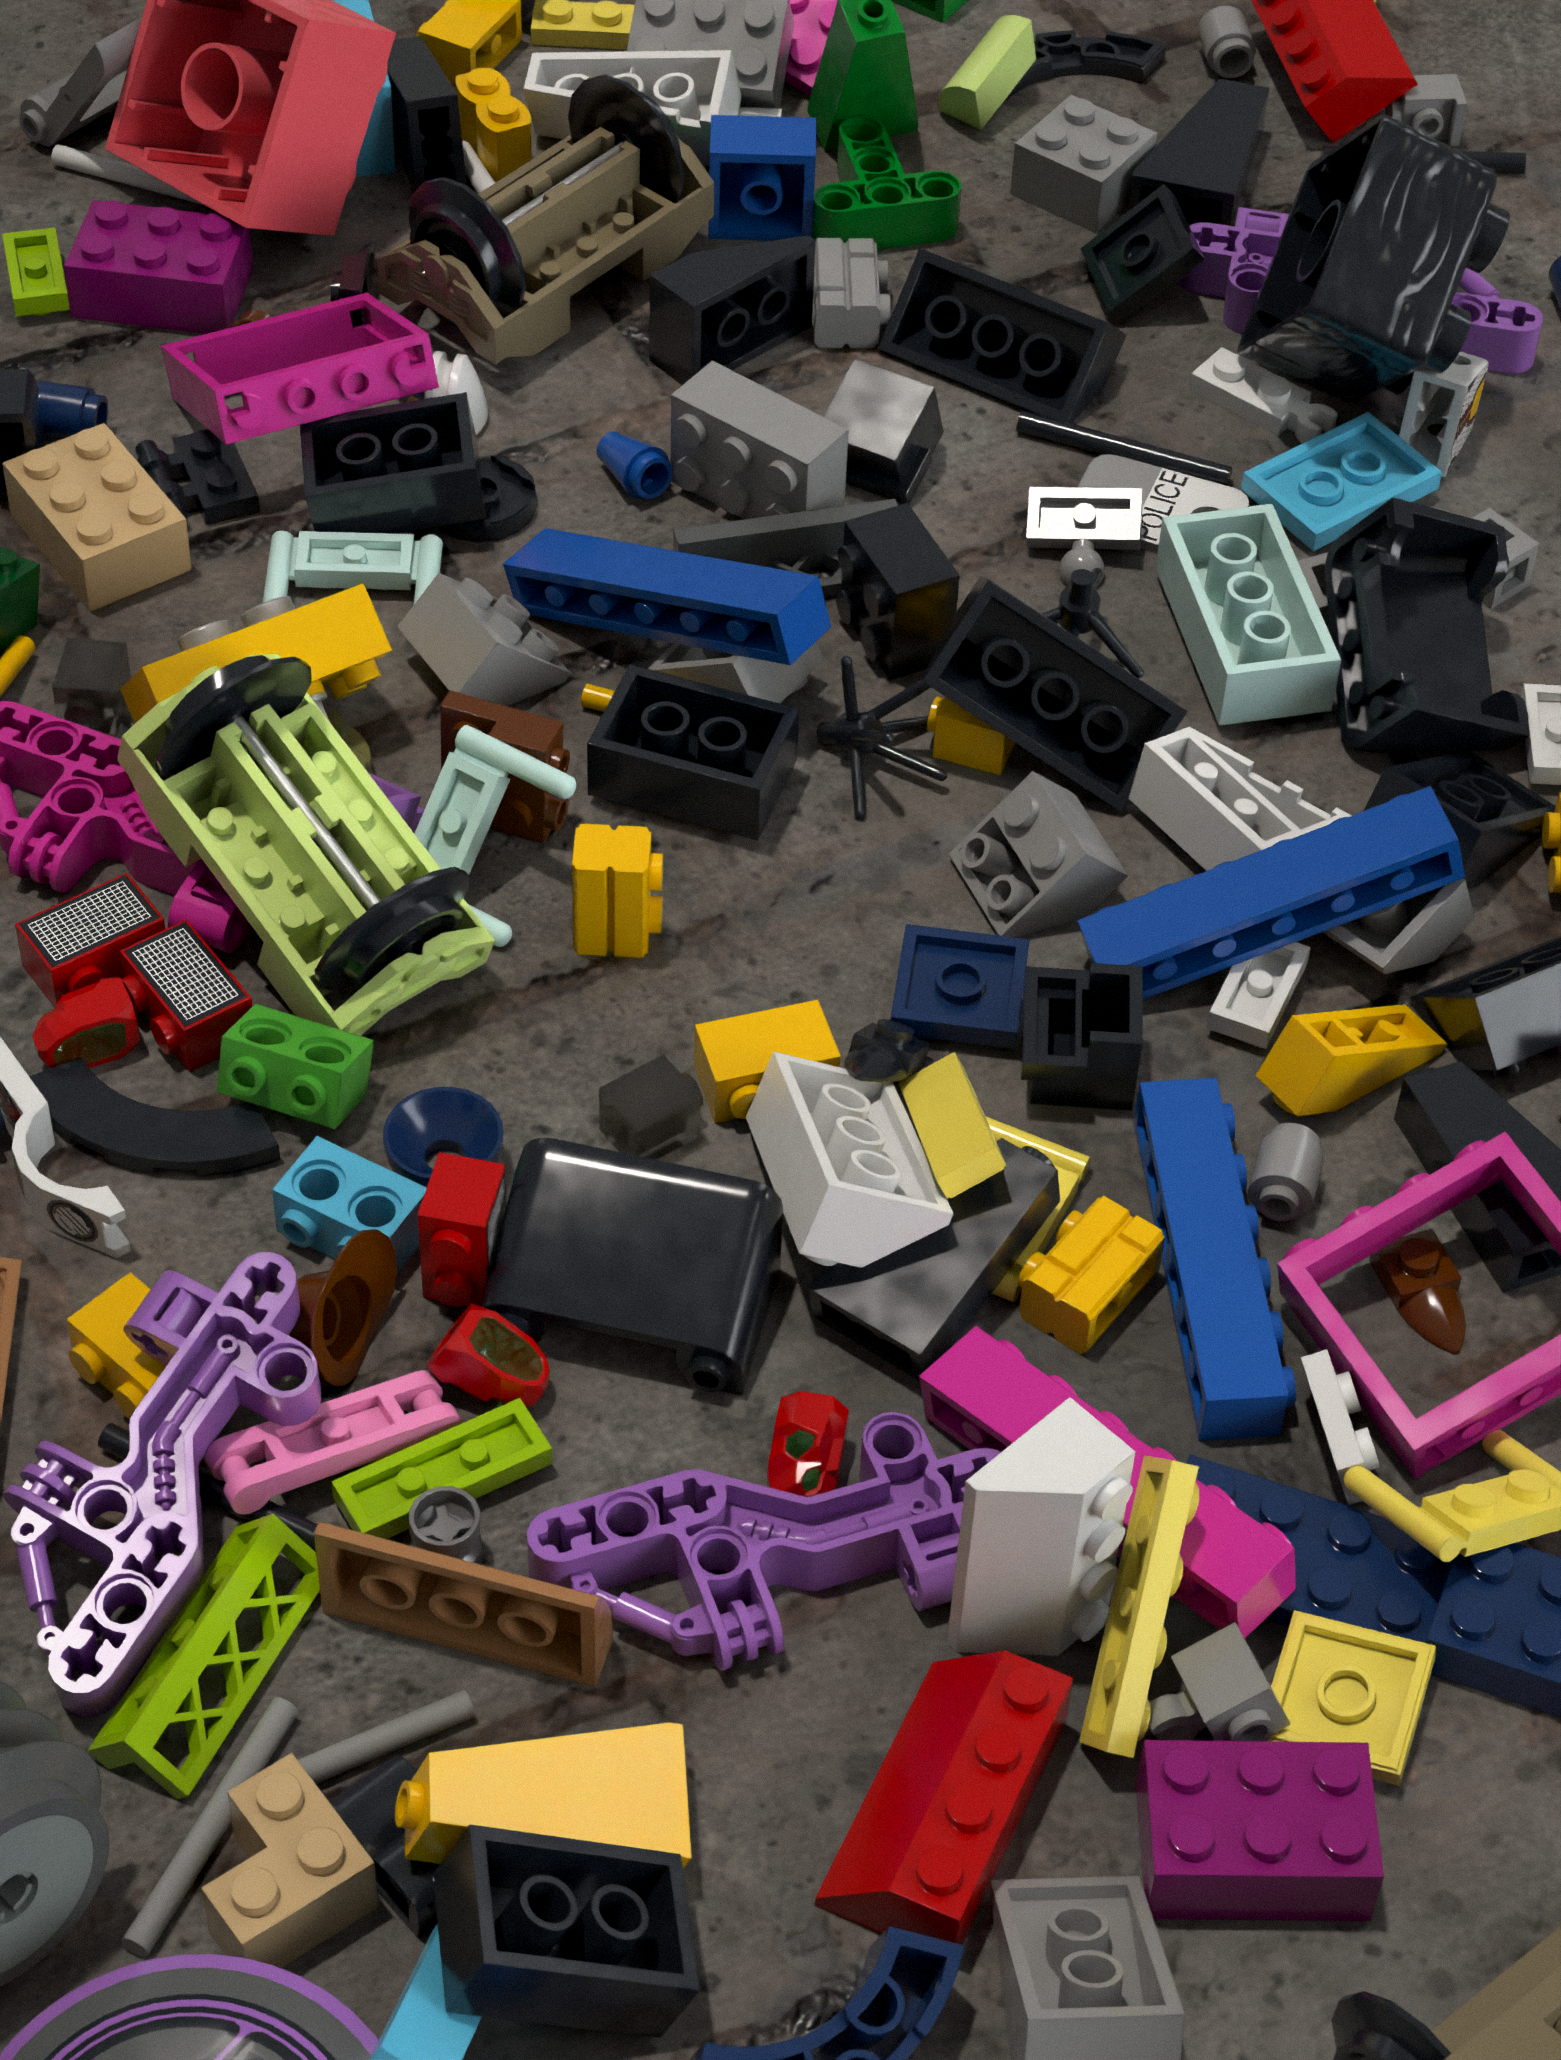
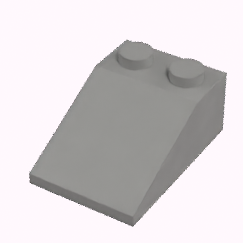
M1139 1876L991 1880L990 1899L1012 2060H1181L1185 2013Z

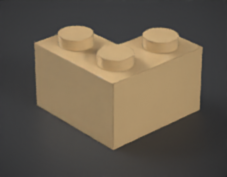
M293 1753L288 1754L227 1791L234 1838L248 1855L249 1859L201 1887L209 1933L225 1956L247 1958L283 1968L379 1907L374 1861Z

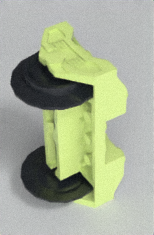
M279 654L249 655L221 669L218 666L210 667L197 675L190 685L184 687L180 692L156 704L122 735L117 761L128 774L151 822L185 868L202 859L264 943L257 965L291 1011L298 1017L361 1036L388 1011L443 980L462 977L485 964L495 939L463 899L469 889V875L466 871L455 866L441 869L307 693L312 683L311 667L309 664L295 656L281 658ZM156 758H157L158 770H159L160 774H161L163 777L168 778V779H166L165 781H163V780L160 778V776L157 774V772H156V764H155V759H156ZM313 838H314V839L317 841V843L320 845L319 847H318V846L315 844V842L312 840ZM352 986L357 992L335 1011L323 997L333 990Z

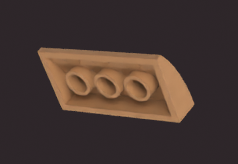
M324 1522L318 1523L314 1532L322 1612L324 1614L596 1687L613 1642L612 1615L610 1606L604 1597Z

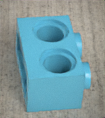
M316 1136L272 1189L276 1230L282 1233L291 1243L299 1247H311L336 1259L350 1238L362 1230L377 1229L389 1237L395 1249L398 1273L419 1247L417 1215L427 1187Z

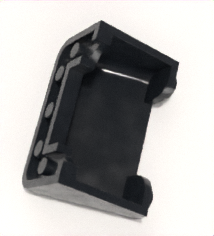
M1392 497L1342 534L1332 544L1325 562V584L1331 638L1341 658L1336 690L1341 734L1347 746L1369 752L1494 751L1512 748L1530 736L1529 717L1524 699L1517 693L1505 690L1492 694L1481 598L1490 593L1504 580L1509 569V557L1507 555L1503 526Z
M554 1138L530 1140L524 1145L515 1170L481 1307L497 1312L533 1338L536 1343L542 1340L547 1322L676 1349L678 1370L692 1386L706 1392L722 1391L742 1396L780 1272L783 1226L782 1200L773 1189L751 1179Z

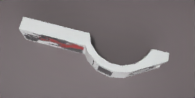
M0 1037V1109L14 1130L12 1143L13 1158L19 1189L28 1213L47 1230L114 1258L131 1252L130 1242L116 1224L126 1219L125 1210L108 1186L89 1189L64 1186L38 1172L37 1167L41 1158L55 1145L48 1102Z

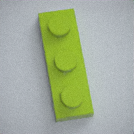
M518 1398L331 1481L333 1498L352 1530L388 1539L410 1529L409 1510L414 1500L423 1492L435 1487L453 1486L465 1490L476 1499L553 1464L552 1447L522 1400Z

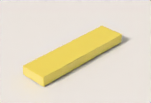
M955 1052L899 1082L935 1179L947 1199L957 1196L1005 1169L1004 1167L1007 1166L968 1075Z

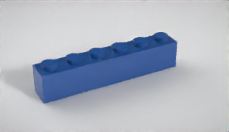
M544 528L503 563L513 598L522 604L530 615L790 666L831 628L819 576L548 528Z
M1428 786L1410 794L1397 796L1389 802L1350 817L1339 818L1329 825L1295 838L1281 840L1271 847L1237 860L1221 863L1211 870L1174 884L1163 885L1153 892L1119 905L1105 907L1097 913L1077 921L1091 963L1143 966L1144 1000L1465 878L1458 837L1431 786Z
M1217 1078L1140 1082L1133 1124L1153 1222L1155 1226L1162 1229L1165 1236L1161 1260L1198 1440L1280 1436L1285 1410L1295 1406V1377L1290 1366L1282 1367L1279 1352L1283 1348L1282 1320L1278 1311H1269L1267 1298L1270 1296L1271 1291L1270 1268L1268 1260L1266 1258H1257L1255 1250L1259 1237L1258 1215L1254 1205H1245L1243 1197L1247 1187V1170L1243 1154H1234L1231 1142L1235 1138V1115L1232 1104H1222Z

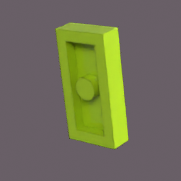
M56 228L2 233L15 316L46 315L51 312L70 310Z

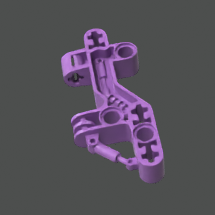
M1239 207L1235 226L1214 223L1191 224L1190 229L1205 260L1194 267L1186 276L1177 280V282L1189 292L1225 298L1222 315L1223 322L1227 328L1243 334L1289 214ZM1465 268L1459 286L1467 293L1456 292L1452 304L1471 313L1470 328L1460 351L1488 361V371L1509 374L1526 372L1534 363L1543 324L1542 313L1538 308L1529 303L1499 298L1500 292L1480 274Z
M258 1252L246 1257L237 1266L219 1293L178 1272L164 1271L123 1329L134 1345L166 1365L129 1420L130 1451L126 1459L114 1467L103 1468L55 1443L41 1441L35 1449V1454L40 1461L38 1465L26 1464L20 1472V1477L24 1482L22 1487L9 1485L3 1493V1498L8 1505L19 1514L11 1528V1536L17 1551L29 1610L37 1612L41 1630L37 1635V1642L41 1652L49 1656V1672L62 1706L71 1714L83 1718L97 1717L108 1712L119 1701L198 1586L204 1573L199 1464L210 1444L218 1437L239 1405L241 1404L271 1422L283 1426H294L306 1422L319 1408L321 1403V1386L317 1360L307 1346L289 1336L300 1316V1298L296 1272L292 1264L282 1255L273 1252ZM256 1296H259V1297H261V1298H260L259 1301L256 1303L255 1297H256ZM287 1375L301 1377L304 1380L299 1387L290 1391H281L271 1386L278 1378ZM74 1486L79 1488L76 1494L73 1490ZM107 1511H117L125 1514L124 1520L111 1529L101 1530L91 1526L100 1514ZM55 1538L108 1568L64 1632L55 1626L52 1608L58 1604L46 1550V1547ZM177 1548L181 1549L182 1552L179 1557L173 1554ZM160 1552L165 1556L157 1563L156 1555ZM155 1580L157 1581L158 1588L153 1584ZM138 1604L145 1608L143 1615L132 1623L118 1624L110 1620L112 1614L123 1605ZM96 1639H99L103 1643L100 1648L98 1646ZM97 1665L99 1674L96 1677L89 1675ZM76 1671L84 1673L77 1682L74 1681L73 1674Z
M897 1412L882 1413L872 1418L864 1428L859 1483L815 1496L805 1497L704 1470L680 1471L555 1507L538 1514L530 1523L527 1531L528 1575L533 1579L604 1597L610 1606V1610H613V1619L670 1643L673 1650L680 1655L690 1656L710 1653L715 1666L719 1671L731 1668L733 1655L740 1654L744 1661H750L758 1657V1648L763 1646L766 1647L771 1655L784 1651L782 1626L768 1589L771 1585L780 1584L810 1592L819 1591L895 1568L912 1604L918 1611L951 1602L965 1482L1001 1452L989 1448H979L937 1459L923 1428L917 1420L907 1414ZM885 1457H896L900 1459H889ZM623 1533L636 1534V1536L623 1537L618 1535ZM722 1570L728 1573L716 1575L709 1573V1571ZM660 1573H671L680 1581L690 1609L677 1615L626 1592L621 1593L617 1597L603 1590Z

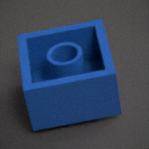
M711 115L709 175L714 181V217L708 220V239L773 241L807 235L812 237L816 164V118Z

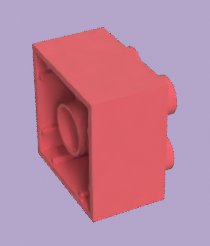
M147 0L105 149L245 228L334 236L346 195L355 181L356 163L374 104L386 80L387 62L396 33L333 0Z

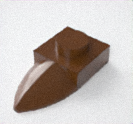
M1433 1228L1403 1236L1370 1255V1264L1397 1312L1405 1322L1423 1339L1437 1348L1452 1355L1459 1354L1466 1330L1464 1307L1458 1294L1462 1278Z

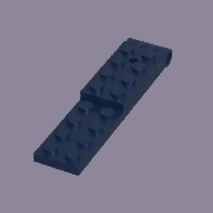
M1191 1454L1189 1455L1186 1464L1199 1467L1196 1477L1198 1481L1206 1486L1215 1485L1221 1488L1231 1497L1237 1508L1260 1524L1269 1523L1277 1527L1294 1547L1296 1589L1266 1618L1267 1620L1289 1627L1295 1610L1435 1645L1436 1658L1431 1672L1432 1675L1561 1717V1557L1513 1543L1467 1557L1459 1553L1453 1560L1443 1562L1384 1517Z

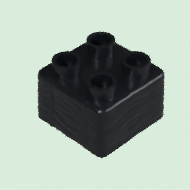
M1384 114L1376 117L1366 124L1364 128L1345 139L1331 151H1327L1323 156L1311 163L1304 175L1240 339L1237 352L1245 358L1255 361L1264 367L1277 370L1313 389L1339 397L1344 402H1355L1381 388L1399 395L1412 382L1414 371L1422 366L1439 374L1446 371L1460 352L1471 324V313L1452 304L1465 268L1480 273L1489 265L1503 242L1510 221V213L1507 210L1490 203L1497 184V175L1494 170L1481 165L1476 160L1470 159L1460 151L1452 149L1438 140L1419 133L1409 125L1403 124Z

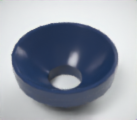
M434 1087L420 1090L407 1096L393 1108L383 1127V1144L389 1165L395 1173L427 1187L433 1169L427 1165L426 1161L436 1152L453 1151L463 1157L498 1163L503 1147V1124L499 1113L482 1096L456 1087Z

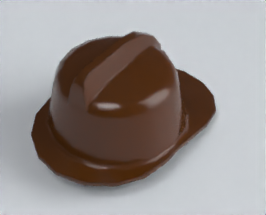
M377 1229L362 1230L350 1238L338 1254L330 1270L304 1275L297 1280L300 1316L289 1336L300 1341L313 1352L317 1360L318 1372L322 1379L332 1386L347 1385L357 1375L365 1358L368 1345L387 1311L394 1292L397 1274L395 1249L389 1237Z

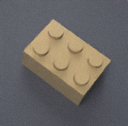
M105 423L82 430L77 434L31 450L26 454L2 463L10 514L89 612L192 570L186 518Z

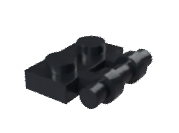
M200 430L196 433L173 438L174 453L166 454L164 451L159 450L156 443L152 440H143L137 444L135 448L138 457L137 462L182 513L186 521L188 513L200 511L205 525L260 512L258 493L234 443L226 445L210 430ZM185 479L187 485L181 486L176 481Z

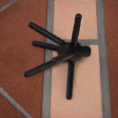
M1094 568L1092 571L1086 569L1075 570L1071 574L1070 586L1065 588L1060 594L1059 606L1042 613V615L1059 624L1077 638L1079 634H1085L1093 630L1131 674L1137 678H1142L1144 670L1121 644L1099 613L1101 599L1095 589L1103 575L1100 568Z
M849 656L842 657L840 663L846 713L840 715L837 722H821L817 727L816 733L818 742L821 745H837L842 752L850 754L854 814L856 818L863 819L866 816L862 753H875L938 781L946 780L947 772L926 761L886 745L894 741L893 733L927 728L928 716L881 722L880 720L931 687L920 680L870 711L858 712L852 659Z

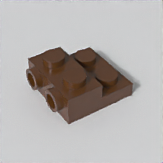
M451 690L441 703V770L449 752L454 753L457 733L464 725H469L567 773L570 752L563 748L564 722ZM509 773L507 777L510 778V782L490 828L544 844L552 830L559 831L568 812L569 798L560 799Z

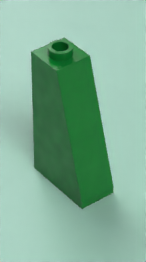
M892 0L837 1L807 107L810 118H816V133L824 151L838 148L839 125L846 118L855 115H866L878 119L885 126L889 137L914 132L918 129L919 122L905 30Z

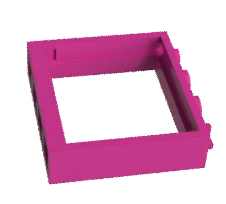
M369 293L343 298L161 346L172 398L226 445L439 388L429 333ZM362 308L364 315L363 324L352 326L350 311ZM192 352L194 362L185 354ZM241 392L244 406L234 409L228 407L224 396Z
M1506 1131L1488 1142L1480 1140L1469 1144L1456 1155L1453 1162L1430 1175L1428 1173H1420L1413 1176L1399 1188L1396 1195L1375 1207L1366 1205L1354 1210L1342 1221L1340 1227L1317 1240L1309 1238L1297 1243L1285 1254L1283 1260L1277 1262L1281 1296L1321 1351L1328 1350L1336 1372L1341 1374L1349 1371L1360 1405L1414 1479L1483 1440L1490 1433L1502 1429L1561 1394V1334L1416 1419L1318 1285L1500 1180L1503 1181L1561 1256V1201Z

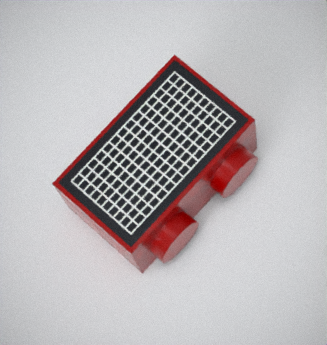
M125 873L15 923L22 966L55 1008L57 1002L64 994L96 983L101 978L115 976L121 979L124 978L120 950L165 930V922L162 915L129 874Z
M183 920L120 950L124 977L122 982L131 999L135 1014L141 1012L149 1021L151 1032L160 1049L167 1055L174 1052L189 1072L220 1058L222 1036L252 1008V998L188 920Z
M438 1153L417 1215L423 1298L438 1300L445 1305L453 1307L470 1306L471 1303L478 1306L482 1305L507 1206L505 1164Z

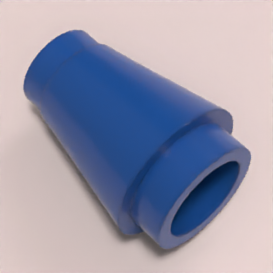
M616 431L609 432L600 439L596 450L597 457L630 496L639 499H653L665 492L673 476L672 465L665 451Z

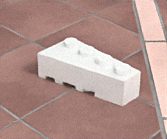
M732 50L532 53L523 88L535 134L564 139L571 135L568 121L571 95L585 79L608 75L626 81L659 105L671 121L675 133L681 142L690 146L699 161L705 166L710 165L711 115H738L742 97Z

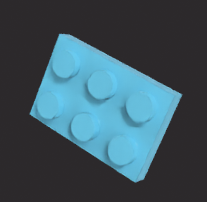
M1367 412L1243 472L1241 490L1258 505L1273 504L1281 524L1312 551H1315L1337 540L1342 534L1392 497L1413 502L1439 489L1442 471L1371 413Z

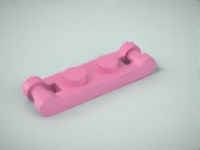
M421 1370L321 1403L317 1412L308 1421L299 1425L283 1426L267 1421L223 1436L210 1444L204 1459L213 1476L218 1480L226 1482L224 1494L233 1511L245 1515L261 1509L272 1496L385 1458L462 1424L463 1420L453 1405L442 1402V1387L430 1371ZM262 1459L266 1460L265 1463L249 1467V1465L253 1462Z

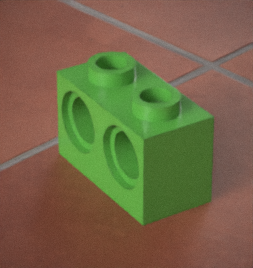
M255 1004L222 1036L217 1092L336 1129L367 1096L374 1040Z

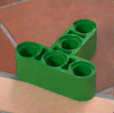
M855 115L841 122L839 125L837 174L840 182L823 185L814 193L813 239L841 238L843 243H846L849 238L873 239L877 243V249L940 242L956 235L959 226L962 187L961 181L955 175L945 171L904 174L885 126L881 121L866 115Z

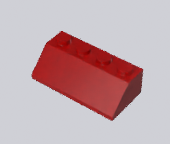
M1251 0L1305 109L1332 143H1335L1418 85L1374 0Z
M1005 1650L933 1662L817 1893L815 1906L880 1934L891 1926L963 1945L990 1888V1882L997 1873L1064 1729L1073 1677Z

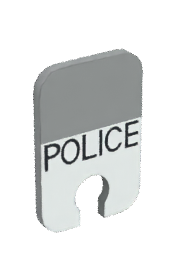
M1112 454L1100 455L1094 458L1077 487L1142 489L1143 510L1140 548L1158 553L1163 517L1242 508L1249 505L1247 496L1242 491L1233 487Z

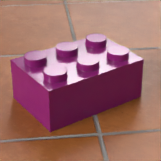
M92 200L64 264L71 317L204 334L228 329L232 322H234L253 273L250 228H245L220 213L206 214L175 210L169 207L156 208L123 204L118 201Z
M1144 1740L1136 1781L1143 1889L1153 1919L1371 1921L1383 1883L1384 1871L1368 1743Z

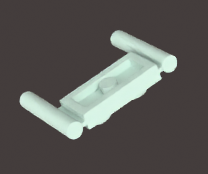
M277 531L271 538L263 603L287 596L289 580H293L296 587L351 588L364 583L366 589L411 590V584H416L415 604L436 575L440 573L443 542L435 535H426L420 541H414V534L299 531V537H293L287 531Z
M464 725L457 733L454 753L449 752L414 834L441 869L455 866L466 871L469 875L510 782V778L507 777L509 773L560 799H568L574 794L576 781L572 776L469 725ZM469 905L495 939L494 945L497 947L505 946L512 937L511 927L501 920Z

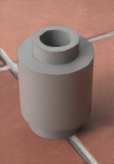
M1219 6L1208 11L1201 18L1197 33L1209 67L1225 78L1242 76L1251 68L1256 54V47L1243 13L1232 6Z
M1297 1123L1279 1124L1260 1143L1248 1188V1198L1259 1212L1276 1221L1295 1220L1304 1217L1312 1209L1324 1162V1152L1321 1148L1320 1139L1312 1129Z

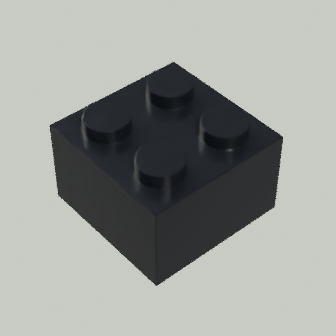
M908 503L846 520L844 524L843 547H840L838 550L842 577L841 590L836 592V605L841 619L846 624H852L861 637L862 646L867 657L872 661L876 660L889 680L927 669L948 624L957 612L960 575Z

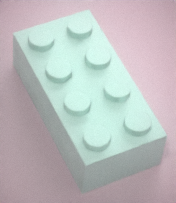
M1273 504L1163 517L1155 569L1219 726L1332 711L1341 658Z

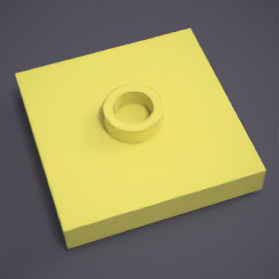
M1294 1610L1271 1685L1291 1724L1273 1733L1267 1741L1368 1743L1372 1779L1400 1786L1436 1658V1646Z

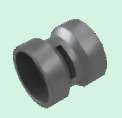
M440 1486L423 1492L414 1500L409 1510L411 1546L477 1564L481 1563L480 1509L475 1498L465 1490L453 1486Z

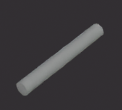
M462 1690L300 1758L298 1761L314 1783L318 1784L475 1717L474 1707L467 1692Z

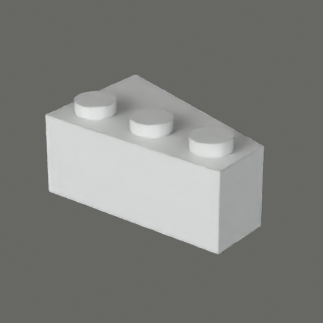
M1191 727L1144 744L1129 795V800L1206 871L1213 869L1221 863L1234 861L1271 847L1281 840L1292 839L1329 825L1339 818L1352 816L1337 807L1330 815L1301 799L1303 789L1287 780L1282 784V787H1279L1253 773V761Z

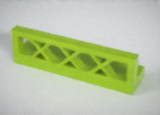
M274 1514L236 1526L87 1751L107 1769L135 1763L175 1799L188 1797L320 1591L316 1552ZM280 1552L305 1573L292 1595H275L271 1566ZM256 1590L258 1599H250ZM277 1606H284L281 1613L278 1615ZM259 1609L263 1640L256 1651L239 1653L235 1621L242 1610ZM220 1646L221 1655L213 1656ZM241 1662H248L242 1672ZM223 1665L227 1696L219 1708L202 1710L198 1678L205 1667ZM183 1702L184 1713L175 1714ZM212 1719L205 1729L204 1720ZM185 1722L190 1754L180 1770H178L153 1747L168 1724Z

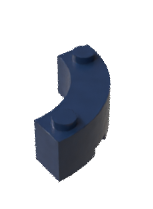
M889 1926L869 1946L863 1970L847 2002L836 2016L824 2025L803 2037L797 2036L787 2041L769 2045L743 2047L705 2042L690 2060H906L921 2040L929 2033L946 2004L958 1973L964 1945Z

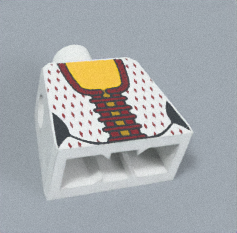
M1461 351L1450 367L1441 374L1424 366L1414 371L1399 434L1402 440L1442 471L1441 476L1443 477L1447 475L1472 429L1488 369V361ZM1432 424H1443L1444 426L1437 437L1430 434L1427 430V427Z

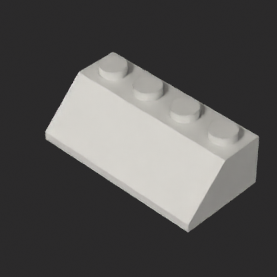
M773 1051L746 1119L774 1191L782 1200L783 1214L799 1254L821 1265L832 1266L838 1262L862 1268L949 1225L954 1213L935 1179L927 1155L893 1082L860 1081L851 1076L845 1068Z
M1071 1397L965 1482L947 1644L956 1652L991 1653L1005 1650L1013 1654L1059 1656L1077 1639L1080 1638L1083 1642L1092 1639L1106 1624L1110 1608L1109 1601L1112 1585L1118 1575L1116 1561L1119 1544L1125 1535L1123 1521L1126 1503L1133 1491L1130 1480L1136 1451Z

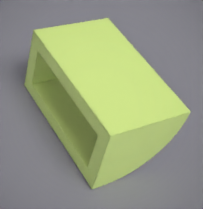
M1017 15L1000 17L939 94V110L982 130L1036 60L1031 20Z

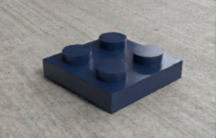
M906 924L890 1020L913 1028L915 1031L914 1037L1015 1049L1030 939Z

